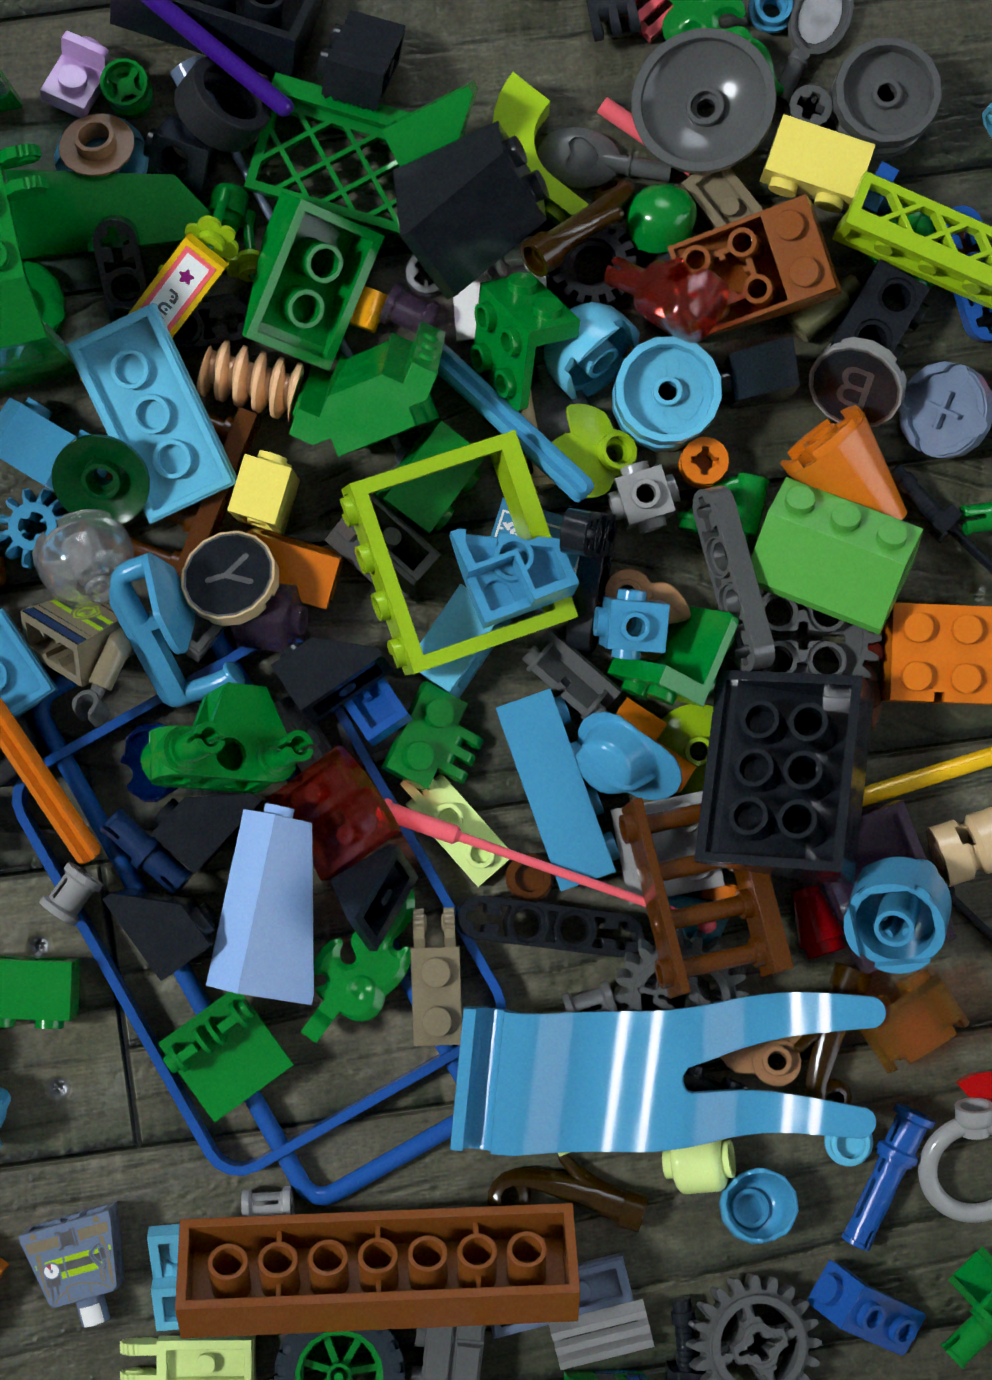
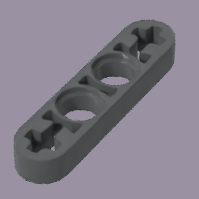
M724 485L700 489L694 495L692 509L719 611L730 612L739 619L735 631V640L730 648L735 665L741 671H757L769 668L775 659L774 641L735 499L731 491Z

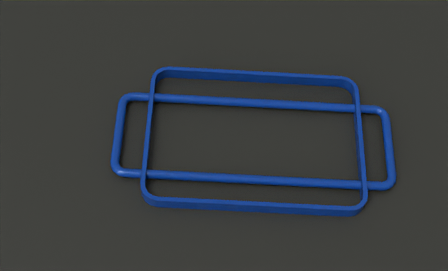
M223 631L211 646L218 660L185 679L189 682L213 674L223 669L225 662H232L243 673L245 684L254 685L241 663L242 660L274 644L293 645L303 641L288 633H283L277 641H270L268 639L269 634L262 636L261 640L257 641L256 638L234 651ZM275 632L270 633L272 634V637H277L279 635V633ZM59 674L52 678L59 690L31 708V716L35 728L50 755L42 760L49 769L57 765L124 887L149 891L137 869L130 864V856L106 834L104 835L100 831L108 817L76 762L74 755L163 706L164 703L157 694L67 745L51 717L50 706L57 697L78 685ZM343 705L334 712L384 801L386 798L393 800V803L398 804L358 731L351 722L347 711ZM296 764L293 774L285 781L307 820L312 823V829L335 870L340 874L355 864L317 796ZM19 777L13 787L12 806L16 818L56 887L65 873L31 814L27 802L28 788ZM399 826L444 908L454 907L456 914L457 907L415 832ZM84 907L77 915L80 921L76 926L203 1154L216 1169L228 1175L245 1176L278 1161L292 1188L301 1199L313 1205L327 1206L341 1201L451 1138L453 1114L326 1186H318L309 1179L294 1150L446 1065L456 1083L460 1045L435 1046L439 1053L438 1055L290 1139H287L261 1091H257L244 1102L267 1141L270 1150L247 1161L233 1160L225 1156L215 1144L176 1073L173 1074L164 1063L163 1057L166 1055L158 1045L159 1041ZM455 917V927L492 991L496 1008L505 1009L506 1000L499 981L475 939L468 938L459 931ZM395 938L393 947L396 950H401L402 948ZM189 963L173 973L196 1015L212 1004ZM410 964L400 985L412 1005Z

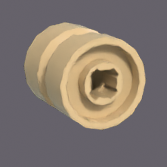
M992 807L967 814L963 824H959L955 820H949L927 828V841L934 864L948 887L974 879L976 870L979 869L985 874L992 873Z

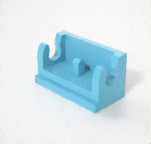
M460 584L421 641L420 646L423 654L509 625L511 619L483 629L467 588ZM494 647L419 673L451 695L460 698Z

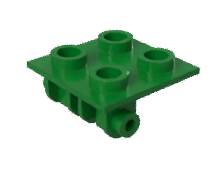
M227 992L158 1042V1045L166 1055L163 1057V1060L168 1069L173 1074L178 1072L214 1123L294 1065L245 995Z

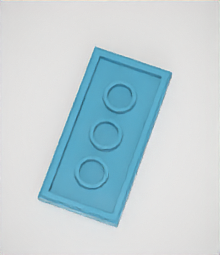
M151 303L66 345L108 436L117 438L131 446L141 456L147 466L150 476V492L143 510L150 524L235 485L237 475L157 304Z

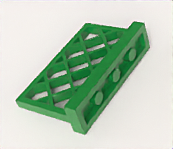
M275 72L272 85L293 102L294 109L290 115L299 118L305 132L281 144L273 130L278 114L271 109V118L259 134L244 183V189L277 200L280 193L284 192L357 224L400 236L398 216L394 211V208L397 207L396 198L389 201L377 180L394 169L399 168V165L394 160L373 172L362 149L377 141L388 144L381 130L387 124L410 112L381 103L378 109L372 112L369 107L362 109L359 104L353 107L350 102L344 104L341 99L334 101L331 96L325 99L321 94L322 86ZM307 120L319 123V125L311 128ZM332 127L343 130L351 146L327 158L316 136ZM353 134L366 138L357 142ZM272 138L276 147L267 152L270 139ZM311 140L322 161L297 174L286 152ZM356 153L368 175L343 188L332 165ZM281 155L292 177L276 186L258 181L262 165ZM327 169L338 191L323 199L309 196L302 181ZM372 182L383 205L368 213L355 210L348 195ZM297 184L301 193L288 189ZM342 198L347 207L334 204V202ZM388 212L393 221L379 216Z

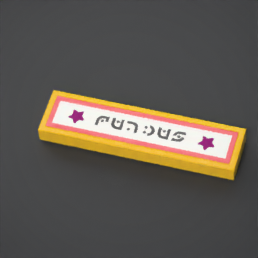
M189 233L128 314L151 303L157 304L173 339L229 263L192 233Z

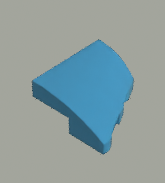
M456 529L450 532V540L463 580L483 629L573 596L579 585V580L567 554L560 551V539L536 537L532 540H525L515 534L498 533L497 537L466 534V529Z

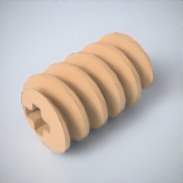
M225 339L217 351L212 350V345L208 347L200 367L197 392L200 396L205 397L214 387L215 399L219 402L226 401L232 393L233 404L238 408L245 406L251 398L252 411L258 414L263 412L269 404L270 416L274 419H279L288 408V421H290L293 417L292 413L303 383V363L298 362L291 374H289L285 370V358L280 357L275 365L269 368L267 367V352L261 351L253 363L249 361L248 346L243 345L236 357L231 356L230 341Z

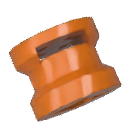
M696 438L688 443L680 455L678 462L679 474L683 481L693 488H710L726 473L729 465L728 452L724 445L714 438Z

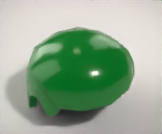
M670 183L654 184L643 188L641 192L633 196L626 208L627 240H631L634 248L649 253L669 252L668 246L692 237L693 226L698 224L697 204L687 190Z

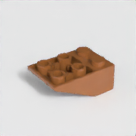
M806 194L667 247L697 339L796 312L843 295L814 205Z

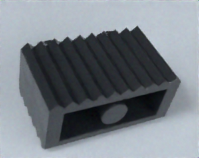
M350 10L343 25L335 24L329 48L324 47L320 54L317 76L324 78L321 93L326 99L331 96L334 101L341 99L344 104L350 102L353 107L359 104L362 109L369 107L372 112L377 110L400 62L406 25Z

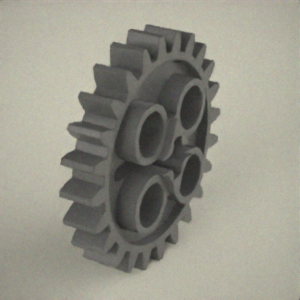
M759 588L765 609L771 604L780 603L788 607L791 612L792 618L786 625L775 626L769 623L772 635L792 637L795 636L797 629L801 627L806 628V635L809 637L843 635L845 637L844 643L810 641L806 650L798 649V643L794 640L775 641V650L786 653L791 661V667L785 673L821 674L813 665V656L818 652L828 651L833 653L839 661V669L832 675L863 676L866 681L871 678L872 675L862 665L863 663H877L879 656L867 649L868 646L880 643L882 636L868 633L867 630L839 620L834 626H822L814 618V609ZM731 652L726 654V661H734ZM766 668V669H762V670H757V671H761V672H770L767 668Z

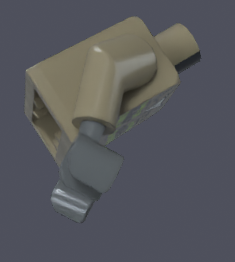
M85 588L21 610L22 635L39 661L81 687L92 683L90 690L81 691L73 698L72 707L75 714L81 721H85L88 716V720L95 727L104 725L110 716V710L102 700L106 690H112L125 662L135 653L110 606L109 597L94 588Z

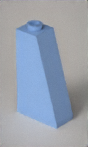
M265 803L264 812L243 809L206 986L237 994L312 1005L314 997L312 823L293 819L294 809Z

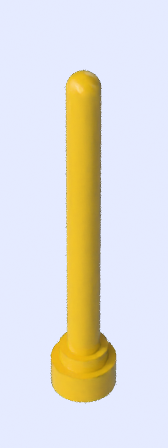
M992 746L864 787L862 807L991 767Z

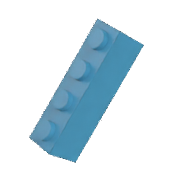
M550 688L496 707L498 718L550 863L593 879L616 872L612 861L620 859V854L611 831L602 834L596 816L604 813L597 790L593 787L586 788L576 759V754L581 748L578 741L569 742L564 725L571 723L572 720L565 700L561 696L554 698ZM555 876L560 891L580 885Z

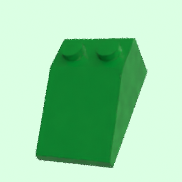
M281 192L263 235L242 336L330 371L385 236L301 198Z

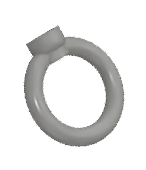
M964 1098L958 1100L955 1103V1118L940 1126L929 1137L919 1158V1183L926 1199L937 1211L960 1222L981 1223L991 1221L992 1199L981 1203H965L952 1198L944 1191L939 1182L938 1164L945 1149L955 1140L961 1137L981 1140L992 1135V1102L987 1099Z

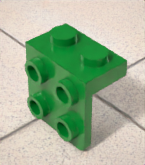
M516 272L509 277L480 283L479 301L474 311L476 321L474 345L470 350V359L475 371L485 378L497 391L498 395L509 402L515 411L527 409L529 405L536 347L578 337L580 319L531 272Z
M689 606L691 612L690 619L672 624L667 635L665 653H661L656 663L613 658L607 673L624 681L621 686L623 691L641 699L648 700L650 696L668 705H674L675 701L703 707L707 697L715 687L716 675L725 654L735 640V631L739 623L738 617L730 612Z

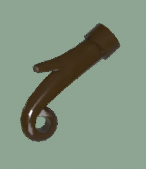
M616 178L604 183L594 192L592 203L548 232L540 231L522 243L520 254L527 268L536 276H546L563 263L564 256L591 235L622 219L624 216L622 209L629 204L634 196L636 188L634 183L626 178Z
M835 962L829 983L832 985L828 993L866 996L872 974ZM846 1031L805 1034L794 1044L793 1049L797 1053L804 1052L813 1044L806 1077V1096L825 1099L829 1093L836 1092V1102L851 1104L852 1094L849 1086L839 1079H829Z
M569 1154L560 1157L558 1155V1160L569 1174L531 1167L514 1168L501 1173L492 1182L488 1191L487 1201L489 1206H505L502 1202V1194L506 1189L514 1186L520 1195V1202L517 1205H530V1189L573 1203L576 1206L617 1222L616 1226L637 1233L643 1220L649 1196L648 1194L628 1188L623 1190L603 1181L579 1165Z

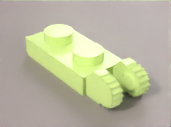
M256 1335L203 1338L159 1336L158 1339L153 1337H131L120 1341V1354L128 1356H156L157 1369L152 1367H131L120 1371V1380H256Z

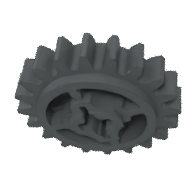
M682 928L676 929L683 959L721 950V938L719 936L711 939L708 944H704L702 932L698 928L693 933L691 939H685ZM641 938L638 940L640 956L632 952H626L624 964L627 968L617 969L616 982L620 986L615 987L614 1001L622 1003L618 1007V1011H654L646 1002L643 993L653 995V1003L660 1006L662 1010L678 1009L749 996V985L742 982L746 979L745 967L743 965L709 973L717 981L721 991L710 989L709 981L704 980L701 976L688 978L691 989L690 993L669 999L667 988L662 989L656 974H653L655 972V961L659 959L656 945L652 946L648 941Z
M747 1273L744 1287L737 1278L732 1276L727 1278L728 1293L712 1286L710 1291L715 1300L713 1305L698 1301L696 1305L705 1315L703 1321L689 1320L688 1325L694 1330L699 1331L700 1337L687 1341L686 1346L700 1352V1356L694 1358L689 1363L690 1367L697 1371L706 1370V1373L702 1375L700 1380H736L725 1367V1365L733 1362L739 1365L746 1364L747 1368L753 1372L755 1380H810L803 1372L804 1367L819 1366L820 1362L808 1355V1350L822 1345V1340L807 1334L809 1330L818 1324V1320L808 1316L802 1317V1314L809 1306V1302L801 1298L791 1301L795 1294L793 1286L784 1284L778 1289L777 1278L767 1275L761 1284L758 1275ZM752 1304H767L778 1314L782 1322L774 1325L763 1323L760 1316L755 1315ZM734 1315L730 1332L721 1340L727 1322ZM753 1334L761 1336L760 1340L754 1343ZM753 1343L755 1349L754 1353L747 1350V1346H750ZM786 1348L780 1365L776 1367L779 1354Z

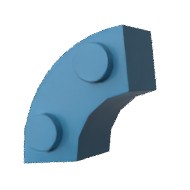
M9 397L0 411V459L54 492L51 476L53 464L59 452L72 440L91 434L80 429L77 436L49 421L53 412L28 397L25 403L22 404ZM97 469L98 474L105 478L108 471Z

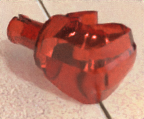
M617 256L613 258L612 263L621 267V270L611 265H608L606 268L605 283L609 287L617 288L633 295L635 309L640 315L665 332L688 343L700 341L709 334L725 310L730 294L728 286L717 274L707 269H701L692 274L689 266L681 257L669 261L657 260L645 269L627 261L623 257Z

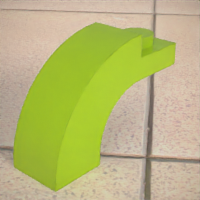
M512 72L497 99L492 123L499 121L509 138L514 135L517 136L526 153L527 166L530 171L538 170L541 173L549 192V197L544 199L546 218L557 226L589 204L553 177L541 164L535 150L534 141L539 128L549 116L550 100L516 73Z

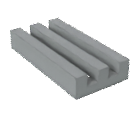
M643 1299L580 1314L578 1321L549 1323L560 1370L655 1347Z

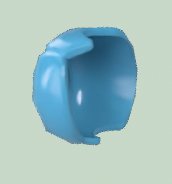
M754 1168L736 1175L735 1178L728 1181L726 1188L721 1192L719 1200L723 1224L734 1238L752 1245L769 1243L788 1234L799 1212L795 1189L784 1175L767 1168Z

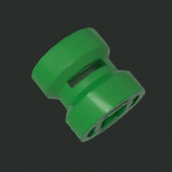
M120 58L108 63L103 69L100 76V88L111 109L118 116L125 119H138L150 111L155 100L154 89L139 63L128 58Z

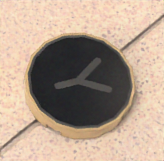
M242 531L220 532L203 540L189 554L182 569L181 589L188 605L200 617L220 626L240 625L259 616L267 608L265 603L272 594L275 596L279 587V567L273 553L257 536Z

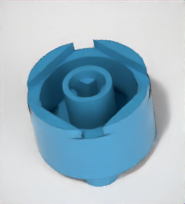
M889 857L866 865L861 870L854 884L844 916V934L848 945L856 955L860 957L862 954L875 963V968L883 972L903 974L922 969L930 963L931 958L938 953L944 944L952 910L949 888L944 879L938 874L936 866L925 859L915 860L907 857Z

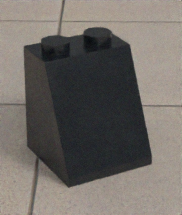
M499 121L393 170L400 236L447 300L458 295L547 220L544 199L549 197L547 185L538 170L530 171L527 166V156L520 140L515 135L509 138Z

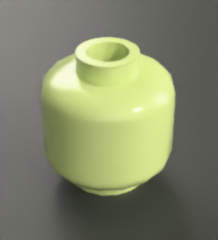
M723 1139L683 1149L663 1151L662 1153L665 1178L673 1179L676 1187L682 1194L722 1191L726 1188L729 1178H735L736 1159L731 1139Z

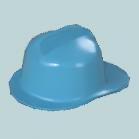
M605 711L592 713L582 721L578 729V742L581 748L576 754V759L582 777L590 786L606 794L630 793L638 798L653 801L667 799L677 792L682 782L681 768L675 757L663 746L640 732L621 716Z

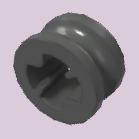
M415 255L412 256L406 267L407 284L411 291L423 298H432L441 294L442 292L436 284L428 286V281L426 280L423 286L416 282L419 278L417 268L421 264Z

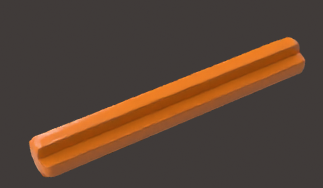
M0 697L1 750L77 863L83 865L90 862L100 854L101 846Z

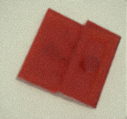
M343 746L333 748L268 797L271 804L294 809L293 819L312 823L313 866L321 881H329L331 878L347 870L401 831L393 813L376 786Z

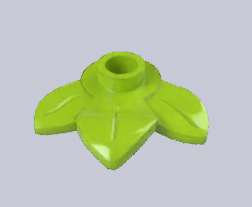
M586 404L568 405L566 407V414L570 433L563 434L553 440L552 443L591 478L594 488L586 498H597L610 490L615 477L622 476L621 468L636 462L637 447L630 435L613 429L608 416L602 410ZM607 447L615 450L617 454L616 462H613L608 457Z

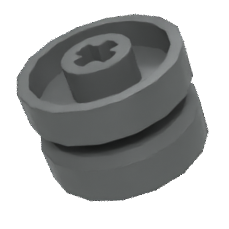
M898 37L875 38L857 46L843 61L830 88L829 95L832 99L833 108L827 124L830 130L875 144L871 160H890L909 151L934 119L942 98L941 77L932 58L917 44Z

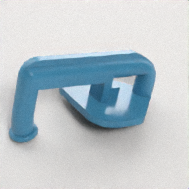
M149 552L128 559L116 567L110 579V606L155 691L164 704L171 707H182L203 700L204 695L227 682L245 684L243 673L232 662H225L223 669L213 674L189 682L184 678L170 649L177 655L187 652L195 625V614L186 601L181 589V579L173 566ZM145 578L152 612H146L131 582Z

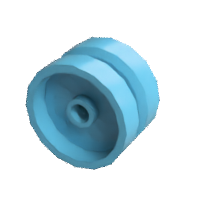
M678 336L655 337L637 345L623 360L612 390L613 414L621 431L630 435L636 445L655 452L676 451L687 446L694 439L699 438L714 419L722 399L721 376L713 358L697 343ZM660 387H666L667 394L674 392L676 397L672 400H664L660 397L658 391Z

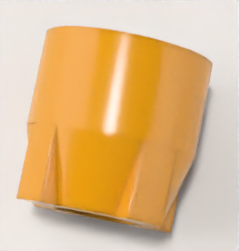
M364 286L349 325L375 333L379 322L383 318L390 297L380 291Z

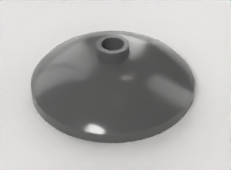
M700 28L682 32L659 45L640 68L632 91L631 107L633 121L645 147L659 161L671 168L694 174L714 173L731 168L750 156L759 147L770 130L776 111V88L771 69L763 55L753 44L733 32L716 28ZM706 104L713 105L715 112L710 117L705 118L698 114L702 106Z

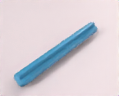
M444 343L438 375L499 432L504 434L516 430L523 454L574 502L583 501L594 488L591 478L522 414L515 411L509 402L501 398L496 390Z

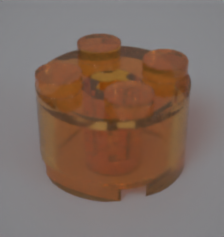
M927 968L914 971L896 983L900 991L892 997L887 998L885 994L874 996L885 1006V1019L876 1028L859 1029L887 1074L899 1070L893 1061L897 1059L901 1061L906 1057L911 1064L957 1035L952 1026L953 1024L959 1027H967L970 1024L967 1016L938 972L930 974Z

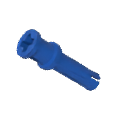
M899 1102L893 1108L896 1116L885 1139H880L876 1145L878 1148L876 1152L879 1154L875 1167L855 1206L852 1217L841 1235L848 1243L866 1251L871 1250L877 1231L887 1214L906 1170H911L913 1166L917 1165L919 1158L916 1156V1153L927 1130L934 1129L936 1121L928 1115Z

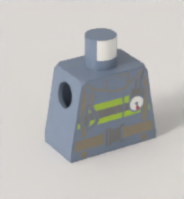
M117 1201L30 1225L18 1236L47 1302L52 1308L75 1302L82 1327L98 1325L111 1318L104 1294L117 1290L125 1280Z

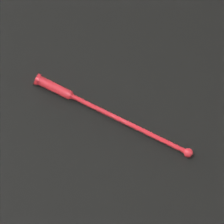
M386 798L378 818L380 822L385 823L388 821L450 844L459 841L646 907L644 896L463 833L458 825L395 804L389 798ZM670 906V910L678 909L673 906ZM712 921L697 926L702 933L709 934L716 929L717 922Z

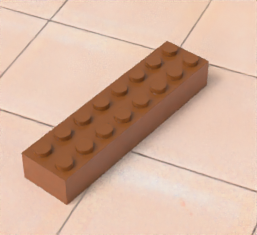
M573 1203L180 1219L175 1312L181 1338L578 1321L580 1283Z

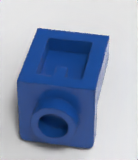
M385 677L344 704L372 747L413 720Z

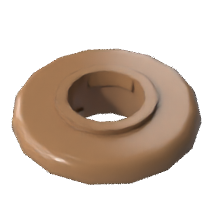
M103 113L87 115L74 121L63 132L59 141V155L66 167L78 175L87 177L107 176L120 170L129 161L134 150V133L129 125L117 116ZM95 138L107 139L104 144L98 147H85L90 140Z

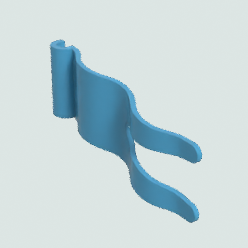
M822 992L756 994L698 1006L655 1011L517 1013L516 1011L501 1008L466 1006L463 1007L450 1150L463 1151V1149L473 1148L490 1151V1154L506 1156L564 1152H659L761 1133H798L863 1139L871 1135L876 1127L875 1115L866 1107L768 1090L723 1089L693 1092L687 1090L683 1080L688 1068L752 1045L797 1035L876 1028L883 1023L886 1009L884 1004L873 996Z

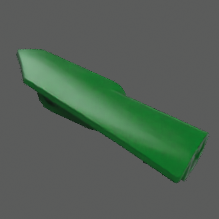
M4 170L7 183L12 179L24 178L29 175H40L47 177L49 185L47 192L11 201L23 259L84 251L87 254H95L93 248L94 231L98 223L110 215H121L128 218L135 225L142 249L175 244L176 241H182L187 236L185 234L187 224L198 223L201 217L208 216L211 213L176 175L111 173L107 176L87 177L78 175L74 171ZM110 227L108 235L102 238L104 244L112 243L115 252L122 251L123 242L129 239L127 234H119L116 227Z

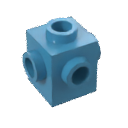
M619 588L617 597L603 596L602 607L595 608L593 635L599 636V645L612 649L611 657L640 660L641 651L665 653L670 604L657 600H646L647 591ZM632 618V625L626 630V624Z

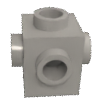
M648 461L637 462L621 468L622 476L614 479L612 484L613 492L607 493L612 514L616 515V520L622 519L626 531L638 527L640 534L667 526L666 518H670L676 511L674 503L680 501L678 487L673 474L665 476L662 464L649 467ZM639 487H650L653 490L654 499L649 503L641 502L636 495Z

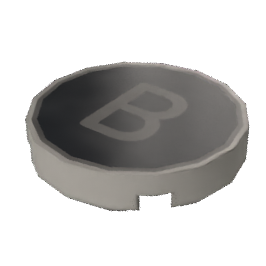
M857 337L842 339L841 343H835L832 346L829 344L823 348L809 374V389L814 403L819 409L837 423L845 419L840 411L853 405L859 406L865 413L870 427H877L891 419L905 397L907 381L904 371L902 370L901 372L899 366L895 363L897 358L892 352L873 340Z

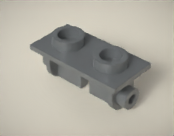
M551 627L522 658L529 665L526 670L534 672L552 689L556 688L562 693L561 697L581 714L583 720L592 713L606 711L607 707L623 691L576 649L568 646L566 640Z

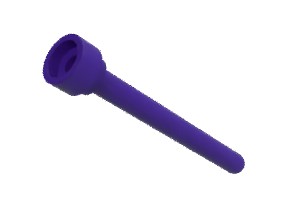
M140 0L279 116L287 117L293 112V102L171 0Z

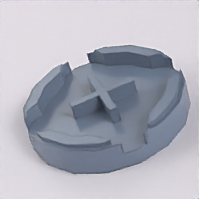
M943 361L927 365L913 375L906 385L909 388L905 392V397L899 406L898 412L901 430L910 445L926 455L950 459L964 456L981 444L992 424V391L981 374L970 366Z

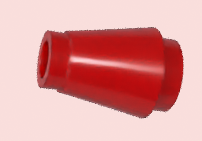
M819 885L791 893L794 901L793 907L799 950L805 949L808 960L844 949L841 938L845 936L844 931L824 895L821 894Z

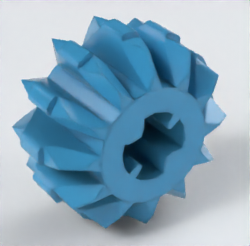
M26 488L22 490V505L11 497L5 501L7 507L13 513L10 517L0 514V523L8 526V530L0 532V543H11L5 555L11 560L17 559L22 555L21 562L23 567L32 569L38 559L43 568L50 569L53 566L51 553L54 552L56 556L63 560L69 557L68 551L61 545L64 540L69 543H77L76 535L66 531V528L76 525L79 520L71 514L63 515L66 509L58 499L53 502V492L51 490L43 488L38 498H36L34 492ZM41 522L47 526L45 534L37 533L33 535L28 532L30 524Z

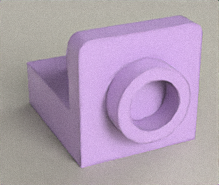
M65 31L61 38L62 55L40 89L41 101L82 118L88 115L102 91L100 88V76L103 69L109 63V50L91 37H81L70 31Z

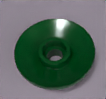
M100 434L76 438L62 448L53 464L51 477L56 497L71 515L88 524L107 527L128 522L139 514L148 499L150 476L145 462L131 446L117 438ZM97 469H104L111 473L113 477L110 479L102 478L98 474Z

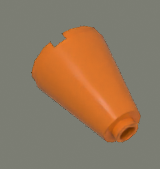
M857 405L841 410L840 412L845 419L836 424L831 423L828 418L818 424L789 449L787 453L792 460H781L780 462L786 473L796 481L899 520H903L907 514L905 505L865 413Z

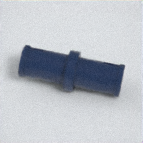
M123 808L116 811L100 830L132 858L131 865L137 870L143 868L169 891L171 896L176 895L194 874L171 855L154 836L149 835L128 816Z

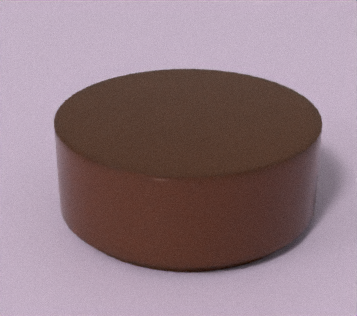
M524 853L525 855L548 862L545 858L538 854ZM513 860L509 863L505 876L509 891L516 898L530 902L537 901L546 896L554 880V875Z

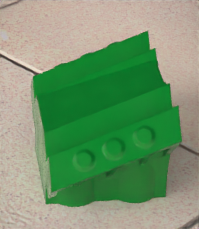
M421 321L413 342L392 332L387 342L350 357L340 353L332 374L312 366L306 382L302 383L292 413L294 419L289 435L311 445L331 438L336 453L340 457L438 419L439 415L430 391L438 374L446 332Z

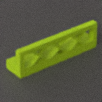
M865 171L861 176L850 207L838 222L832 239L878 260L882 259L896 268L992 309V247L990 243L992 244V226ZM871 190L885 196L893 213L879 217L863 210L862 206L868 191ZM917 212L930 216L937 232L926 237L915 233L907 216ZM962 231L973 235L981 252L972 256L958 252L951 235Z

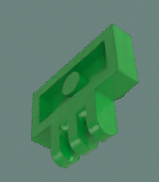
M428 681L421 683L408 710L413 720L399 729L381 769L421 790L429 788L436 771L458 783L464 784L468 773L454 766V760L472 767L476 756L462 749L461 745L463 743L471 748L480 750L484 742L478 735L458 725L468 703Z

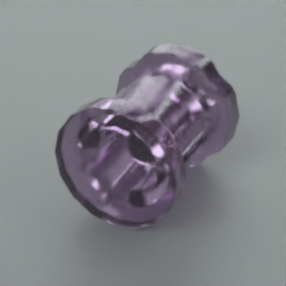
M397 283L386 299L379 321L384 324L391 321L416 334L421 321L433 326L441 304L434 300L428 303L405 292V286Z

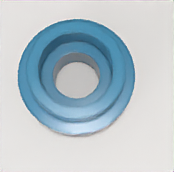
M750 0L748 5L749 19L754 27L761 32L768 34L782 32L788 28V19L794 0ZM769 4L775 5L779 9L780 14L776 17H768L764 13L763 7Z

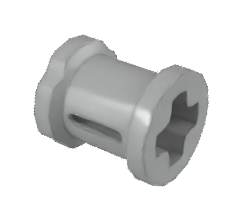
M69 861L64 867L66 873L49 896L43 895L39 903L60 920L71 926H76L80 921L77 915L93 892H99L103 884L83 868Z
M284 1186L282 1191L253 1193L251 1189H243L241 1195L242 1217L294 1215L295 1204L292 1186Z

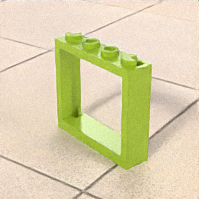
M516 430L350 483L341 489L344 498L339 500L344 512L342 514L343 520L347 527L354 526L360 545L355 546L357 562L364 575L370 573L376 592L371 593L372 605L379 621L386 620L392 637L391 640L387 641L389 655H393L397 669L402 667L404 675L416 674L578 617L572 597L570 596L542 607L543 613L423 654L369 494L490 455L517 536L525 540H532L536 537L552 538Z

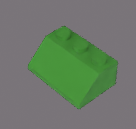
M786 477L767 512L751 556V561L760 589L880 635L913 567L923 528Z

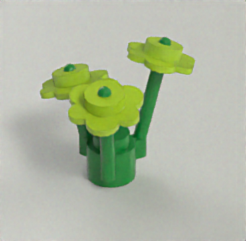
M230 183L218 184L213 187L209 206L206 207L211 212L210 215L201 217L198 223L187 224L185 234L192 233L221 258H226L225 261L229 263L227 266V274L229 276L253 282L260 253L256 250L254 224L256 212L248 209L249 194L245 189ZM241 227L244 232L245 250L238 253L239 245L234 238L236 232ZM164 265L159 266L158 272L162 269Z

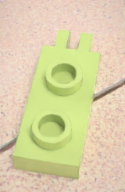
M443 774L433 778L429 788L419 791L415 786L404 780L400 783L412 797L405 804L408 808L458 825L463 833L508 848ZM436 839L477 887L509 860L459 841L450 844Z

